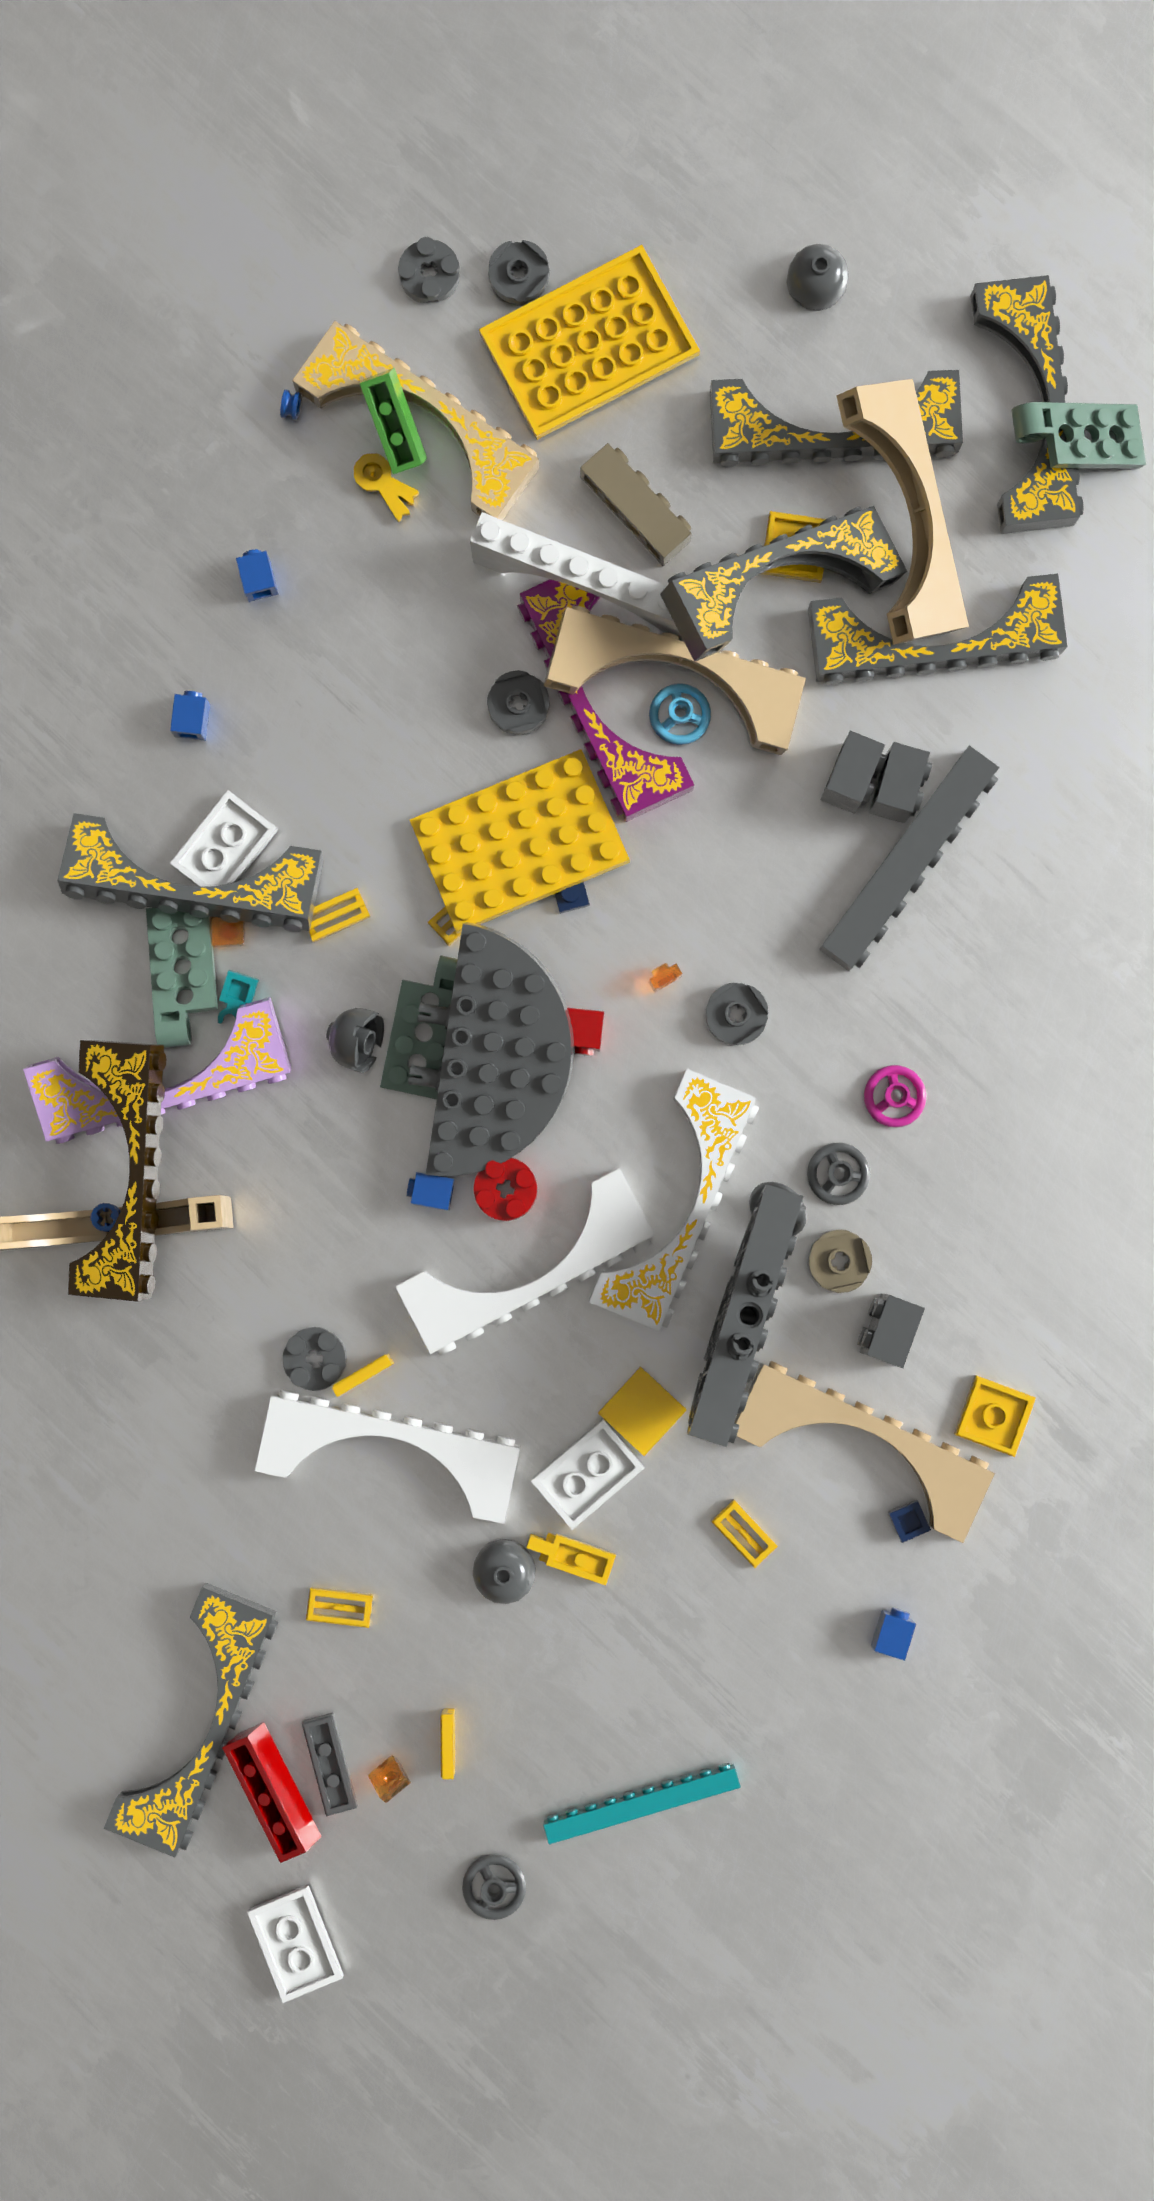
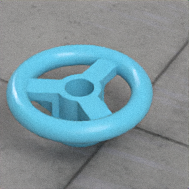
M672 684L660 690L653 698L650 705L649 718L653 730L660 738L672 744L683 745L696 741L706 732L711 720V709L707 698L697 688L688 684ZM681 693L689 694L698 701L702 716L693 713L692 703L688 699L683 698ZM671 695L672 702L668 708L669 717L660 723L658 716L659 707L663 700ZM683 709L686 715L678 717L675 714V710ZM689 722L698 726L687 735H674L668 732L676 724Z

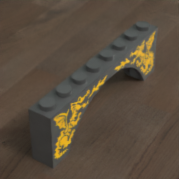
M1049 275L975 283L970 295L974 325L999 336L1018 352L1037 382L1042 402L1065 403L1068 382L1067 377L1062 376L1061 365L1064 363V351L1062 346H1058L1057 335L1060 333V320L1058 316H1054L1053 305L1056 304V290L1054 286H1050ZM1059 429L1060 438L1066 442V434ZM1046 438L1042 439L1038 457L1031 470L1018 484L1004 493L997 503L1001 534L1070 527L1076 524L1080 515H1083V499L1077 495L1076 488L1080 480L1079 469L1051 468Z
M959 370L928 371L916 395L929 453L936 454L937 457H950L958 453L963 444ZM743 379L711 380L710 410L713 463H720L722 466H735L739 462L751 461L753 465H765L772 460H782L785 464H794L800 462L801 459H813L814 462L822 463L830 461L831 458L844 457L845 461H857L867 456H874L877 460H884L870 443L853 431L840 433L812 431L790 424L775 416L753 396Z
M872 506L863 510L861 507H856L844 514L842 518L837 519L836 516L829 517L822 521L818 527L813 528L812 525H807L799 529L791 537H788L787 534L780 535L764 547L759 543L748 548L745 554L737 556L736 553H731L722 558L718 564L711 565L710 562H707L697 567L691 574L686 575L685 572H680L669 578V584L660 595L694 662L720 652L733 639V616L742 590L749 580L769 569L800 564L818 566L851 579L869 594L897 582L908 571L875 507Z
M1058 573L1027 577L1020 588L1013 606L999 621L976 636L947 645L921 646L907 643L893 645L892 639L876 632L863 623L849 609L842 598L810 601L808 607L816 682L825 681L826 685L839 684L845 678L854 677L856 681H868L874 679V675L886 674L887 678L904 676L907 671L916 670L917 674H930L935 672L936 668L948 667V671H959L966 669L967 665L979 664V667L986 668L997 665V661L1009 660L1010 664H1021L1027 662L1028 658L1040 657L1041 661H1048L1059 658V654H1062L1068 647Z
M74 813L57 881L62 894L72 899L80 900L86 897L96 899L104 904L119 902L137 909L152 907L170 914L179 911L190 913L197 918L212 916L221 918L229 923L245 921L262 928H267L271 925L283 927L290 932H300L301 930L310 931L323 859L321 850L290 846L272 865L244 880L219 886L197 887L181 885L160 879L133 863L113 840L105 818Z
M208 1583L201 1588L190 1618L198 1626L209 1645L217 1673V1705L209 1733L197 1754L175 1774L149 1787L122 1791L115 1799L104 1829L174 1858L180 1849H187L194 1833L189 1830L193 1819L199 1820L206 1803L201 1800L205 1788L211 1790L218 1774L217 1771L213 1770L217 1758L223 1760L225 1756L222 1747L229 1742L225 1740L229 1728L235 1730L240 1720L242 1711L237 1710L242 1698L248 1699L254 1685V1681L249 1680L254 1668L260 1669L265 1658L266 1651L261 1650L265 1639L271 1640L278 1626V1622L274 1620L277 1611Z

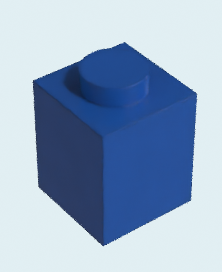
M249 550L244 552L242 557L236 558L244 593L249 602L279 595L267 551Z
M184 691V695H174L170 728L174 737L206 741L210 703L206 697H202V693Z
M416 1172L415 1179H409L406 1196L412 1197L411 1204L450 1211L455 1179Z
M894 1607L891 1608L890 1612L882 1610L871 1643L872 1649L905 1661L916 1627V1623L909 1618L910 1613Z

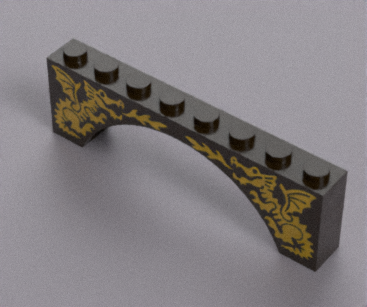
M80 1040L78 1072L93 1082L104 1093L114 1107L124 1129L129 1152V1182L121 1212L109 1233L93 1250L69 1263L68 1295L136 1302L152 1298L156 1285L153 1275V1263L157 1256L155 1230L159 1222V1216L156 1212L157 1197L160 1193L158 1166L162 1160V1152L159 1148L160 1134L163 1130L161 1103L165 1097L162 1079L167 1061L164 1045Z

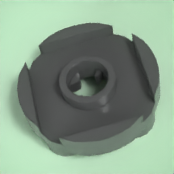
M423 237L418 242L410 245L400 258L398 274L402 288L409 297L417 302L443 301L454 293L459 283L460 267L456 254L448 245L441 241L433 240L430 237ZM430 265L436 267L434 271L437 274L434 277L430 274L427 277L422 276V273H424L423 267Z
M526 240L514 243L508 241L501 244L493 252L489 261L488 276L493 291L501 299L514 303L516 306H524L528 302L537 299L545 291L550 276L548 260L544 251L535 243ZM514 266L518 269L524 266L527 270L524 271V277L515 278L512 276L514 272L511 269Z
M520 670L510 671L501 675L491 687L487 697L488 711L493 722L503 732L518 735L537 729L545 722L550 705L547 688L543 686L544 683L528 672ZM520 695L521 699H527L528 703L523 705L524 709L517 710L516 707L510 706L509 702L514 701L513 696Z
M728 983L718 988L710 997L705 1009L706 1023L710 1032L719 1041L730 1046L745 1045L754 1041L764 1031L768 1020V1005L764 996L755 987L743 983ZM737 1005V1009L741 1006L745 1010V1013L742 1015L744 1019L742 1022L737 1023L736 1019L733 1022L728 1017L731 1014L730 1008Z
M311 1327L299 1331L288 1340L283 1352V1367L286 1375L294 1385L309 1391L323 1390L333 1385L340 1378L347 1363V1354L342 1341L335 1334L321 1327ZM316 1350L317 1355H323V1363L319 1362L320 1367L313 1368L311 1363L306 1362V1356H310L309 1351Z

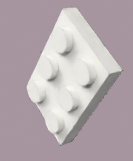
M227 790L170 864L199 887L219 886L238 882L278 829Z
M602 1419L533 1478L531 1482L571 1530H573L645 1467L608 1423Z
M309 1885L248 1909V1916L282 2003L343 1978L344 1974Z

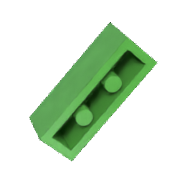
M395 368L365 378L359 384L393 475L422 465L427 456Z

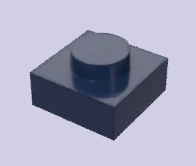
M584 882L555 894L560 914L590 906Z
M918 1500L888 1512L901 1543L931 1531Z

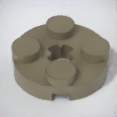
M833 1230L824 1233L812 1244L808 1256V1266L813 1279L822 1288L836 1293L853 1291L863 1284L872 1268V1254L867 1243L857 1234L847 1230ZM843 1252L842 1256L847 1255L849 1262L844 1264V1270H837L838 1266H832L831 1260L835 1259V1253Z

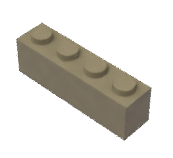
M607 443L580 467V477L657 561L664 566L690 543L692 535L690 532L691 526L681 515L675 516L669 509L671 507L670 503L661 493L655 494L648 485L650 483L646 476L639 470L635 472L627 464L629 460L619 448L614 450Z

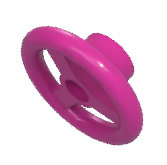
M890 1065L877 1070L869 1078L864 1090V1102L867 1111L878 1123L888 1127H903L914 1122L923 1112L926 1104V1089L921 1078L914 1071L904 1066ZM898 1075L908 1078L913 1083L917 1092V1100L910 1097V1090L905 1084L898 1082ZM887 1076L889 1086L884 1092V1099L875 1105L873 1099L874 1089L877 1083ZM893 1090L900 1092V1101L892 1100L891 1092ZM907 1106L913 1109L909 1114L901 1118H890L882 1114L888 1107L901 1108Z

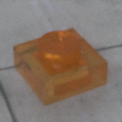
M212 917L213 947L245 946V922L229 923L221 918Z
M665 963L651 972L653 977L649 979L648 983L654 993L680 979L683 973L677 963L669 967L668 963Z
M393 1755L368 1774L377 1794L385 1803L411 1783L399 1760Z

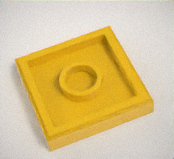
M770 511L764 546L769 545L773 539L780 535L787 534L788 537H791L799 529L807 525H812L813 528L818 527L825 519ZM804 564L786 565L769 569L760 574L821 583L824 568Z
M640 1366L600 1409L598 1414L645 1456L687 1409Z
M975 1375L954 1435L1015 1457L1036 1397Z

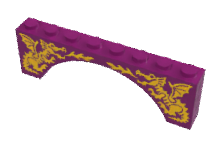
M552 579L521 592V604L517 605L523 621H530L534 629L530 635L537 650L543 648L548 658L544 660L547 670L561 617L566 607L581 606L591 611L600 599L597 595ZM582 686L574 694L557 690L564 706L570 704L574 715L570 716L576 732H583L587 743L583 745L591 761L596 759L601 769L597 771V775L603 788L609 787L614 796L610 802L617 817L623 815L625 821L628 822L693 791L694 783L681 757H669L643 751L618 737L595 713Z

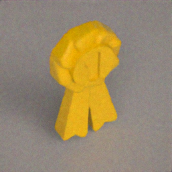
M378 453L364 454L354 465L356 483L367 492L379 491L397 522H400L403 516L410 515L408 508L398 497L410 506H413L414 498L418 497L419 491L392 478L389 462Z

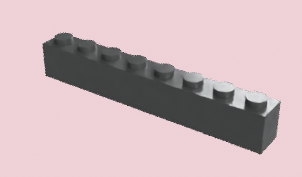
M970 745L967 747L819 949L848 971L854 965L858 968L863 965L871 954L866 950L873 940L879 943L889 928L884 924L891 915L895 918L898 917L907 905L903 898L909 890L915 893L926 879L921 875L927 866L934 868L944 854L939 849L945 841L952 843L962 830L958 823L964 815L967 818L973 815L980 805L976 801L982 791L988 794L998 781L994 774L1000 768Z

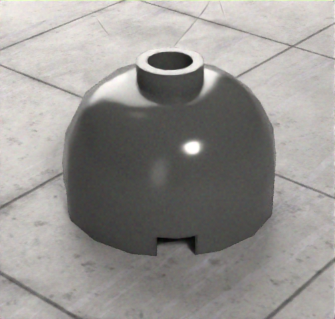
M814 244L806 246L795 255L789 265L786 281L789 294L793 299L795 297L798 302L802 303L801 306L806 309L820 311L831 308L843 296L847 288L849 273L846 261L838 250L829 245Z
M354 1008L340 1014L329 1025L326 1038L331 1055L338 1064L361 1073L371 1068L377 1058L372 1056L374 1046L377 1044L381 1048L384 1037V1020L381 1016H378L379 1013L367 1009Z
M500 1539L489 1543L480 1550L474 1561L472 1575L475 1586L483 1597L494 1603L509 1604L519 1601L529 1593L535 1580L536 1567L533 1557L525 1546L514 1540Z

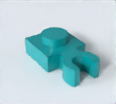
M228 970L219 1001L228 1004L218 1015L219 1024L223 1023L224 1017L227 1014H232L236 1019L239 1006L253 1001L259 979Z

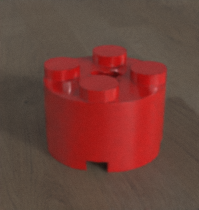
M510 1158L503 1163L494 1160L489 1161L486 1164L485 1170L478 1172L475 1178V1200L485 1214L496 1220L512 1221L521 1218L531 1210L537 1198L538 1187L534 1174L526 1164L514 1158ZM506 1181H510V1186L515 1191L513 1194H507L506 1198H502L501 1192L497 1190L499 1184L504 1185Z

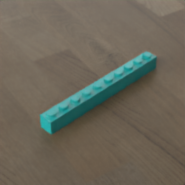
M725 1763L718 1766L719 1769L712 1771L711 1769H705L696 1776L691 1774L680 1777L679 1781H664L661 1783V1786L655 1788L647 1786L642 1789V1792L634 1793V1791L623 1794V1797L615 1799V1797L607 1798L604 1800V1803L598 1805L596 1803L587 1804L584 1806V1809L578 1811L577 1808L566 1811V1814L558 1816V1814L546 1817L547 1820H544L543 1823L548 1843L550 1845L741 1788L734 1764Z

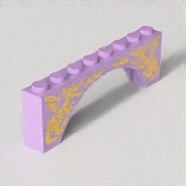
M271 997L239 1006L232 1033L218 1056L193 1077L165 1088V1097L161 1103V1115L166 1113L164 1108L177 1105V1109H184L195 1105V1099L207 1096L208 1101H212L226 1096L225 1091L237 1088L238 1092H244L256 1088L255 1083L267 1079L268 1084L287 1079L286 1074L290 1073L292 1068ZM59 1057L34 1063L23 1069L46 1142L55 1139L56 1144L64 1143L74 1139V1134L86 1131L87 1135L96 1134L105 1130L104 1125L116 1122L117 1127L122 1126L114 1107L104 1093L93 1082L68 1067Z

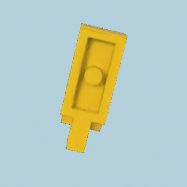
M548 1532L546 1539L530 1534L526 1544V1548L541 1553L539 1560L545 1562L547 1566L602 1585H606L616 1557L615 1553L557 1533Z

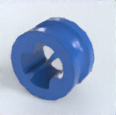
M284 390L280 407L281 418H286L289 415L292 417V420L298 419L301 409V392L291 394L290 390Z
M110 1203L97 1205L91 1213L93 1226L100 1231L109 1232L121 1210ZM109 1209H111V1218L114 1221L111 1225L105 1223V1226L101 1224L103 1218L100 1216V1213L102 1211L109 1212Z

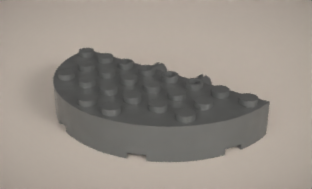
M465 922L462 925L451 1004L448 1007L421 1002L418 1010L419 1012L431 1013V1015L420 1013L418 1014L417 1022L444 1025L445 1029H447L442 1067L437 1070L411 1065L409 1074L413 1075L408 1078L409 1085L436 1088L438 1092L426 1175L460 1176L485 1170L486 1164L491 1160L503 1163L520 1153L536 1139L556 1113L568 1087L573 1067L574 1038L571 1020L565 999L550 972L527 948L521 946L505 934L483 925Z
M766 1184L759 1197L758 1202L760 1205L754 1208L734 1262L736 1267L734 1275L730 1277L713 1326L704 1360L707 1362L703 1373L699 1375L692 1401L687 1435L727 1447L728 1442H735L739 1429V1424L734 1423L736 1415L744 1411L749 1397V1393L744 1392L746 1383H749L755 1377L759 1361L754 1360L756 1351L759 1352L760 1348L763 1349L768 1335V1330L763 1329L765 1322L770 1317H773L778 1299L773 1298V1295L779 1286L782 1287L787 1273V1268L782 1267L784 1260H787L788 1256L792 1255L797 1237L792 1236L795 1224L801 1225L806 1211V1206L801 1205L804 1197L802 1195Z

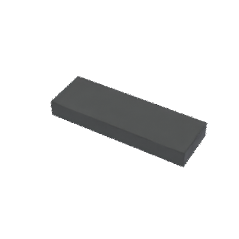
M334 1713L302 1721L326 1817L357 1808L358 1804Z

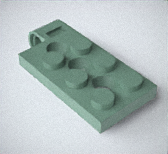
M1030 402L1018 405L1011 410L1016 442L1021 444L1033 443L1046 438L1051 468L1139 469L1146 465L1137 404ZM1059 429L1066 434V442L1060 438ZM1084 429L1091 434L1092 442L1085 438ZM1109 430H1112L1117 437V443L1115 442V440L1110 438Z
M146 908L157 1044L164 1045V1048L191 1045L192 1035L188 1013L218 1010L211 916L197 918L185 912L177 911L170 914L162 912L158 908ZM177 930H186L188 932V939L182 944L172 942V936ZM185 959L190 961L191 967L187 973L178 974L174 971L175 964L179 960ZM186 989L193 992V998L188 1004H179L177 1002V995L180 991Z
M440 955L433 986L402 980L380 1085L381 1088L437 1099L438 1092L436 1088L408 1084V1078L413 1075L409 1074V1059L413 1054H420L426 1059V1068L439 1070L442 1067L447 1033L445 1026L426 1023L433 1031V1035L428 1041L419 1040L416 1037L415 1029L421 1024L417 1022L418 1014L431 1015V1013L418 1011L422 997L426 993L431 992L437 995L439 999L438 1006L448 1007L451 1004L457 966L456 958Z

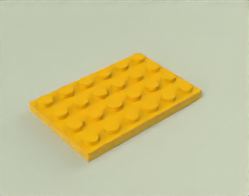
M643 245L624 253L479 329L481 338L537 440L700 355V350Z
M582 749L410 819L412 828L457 934L462 932V925L465 922L481 925L556 894L566 888L630 863L628 854Z

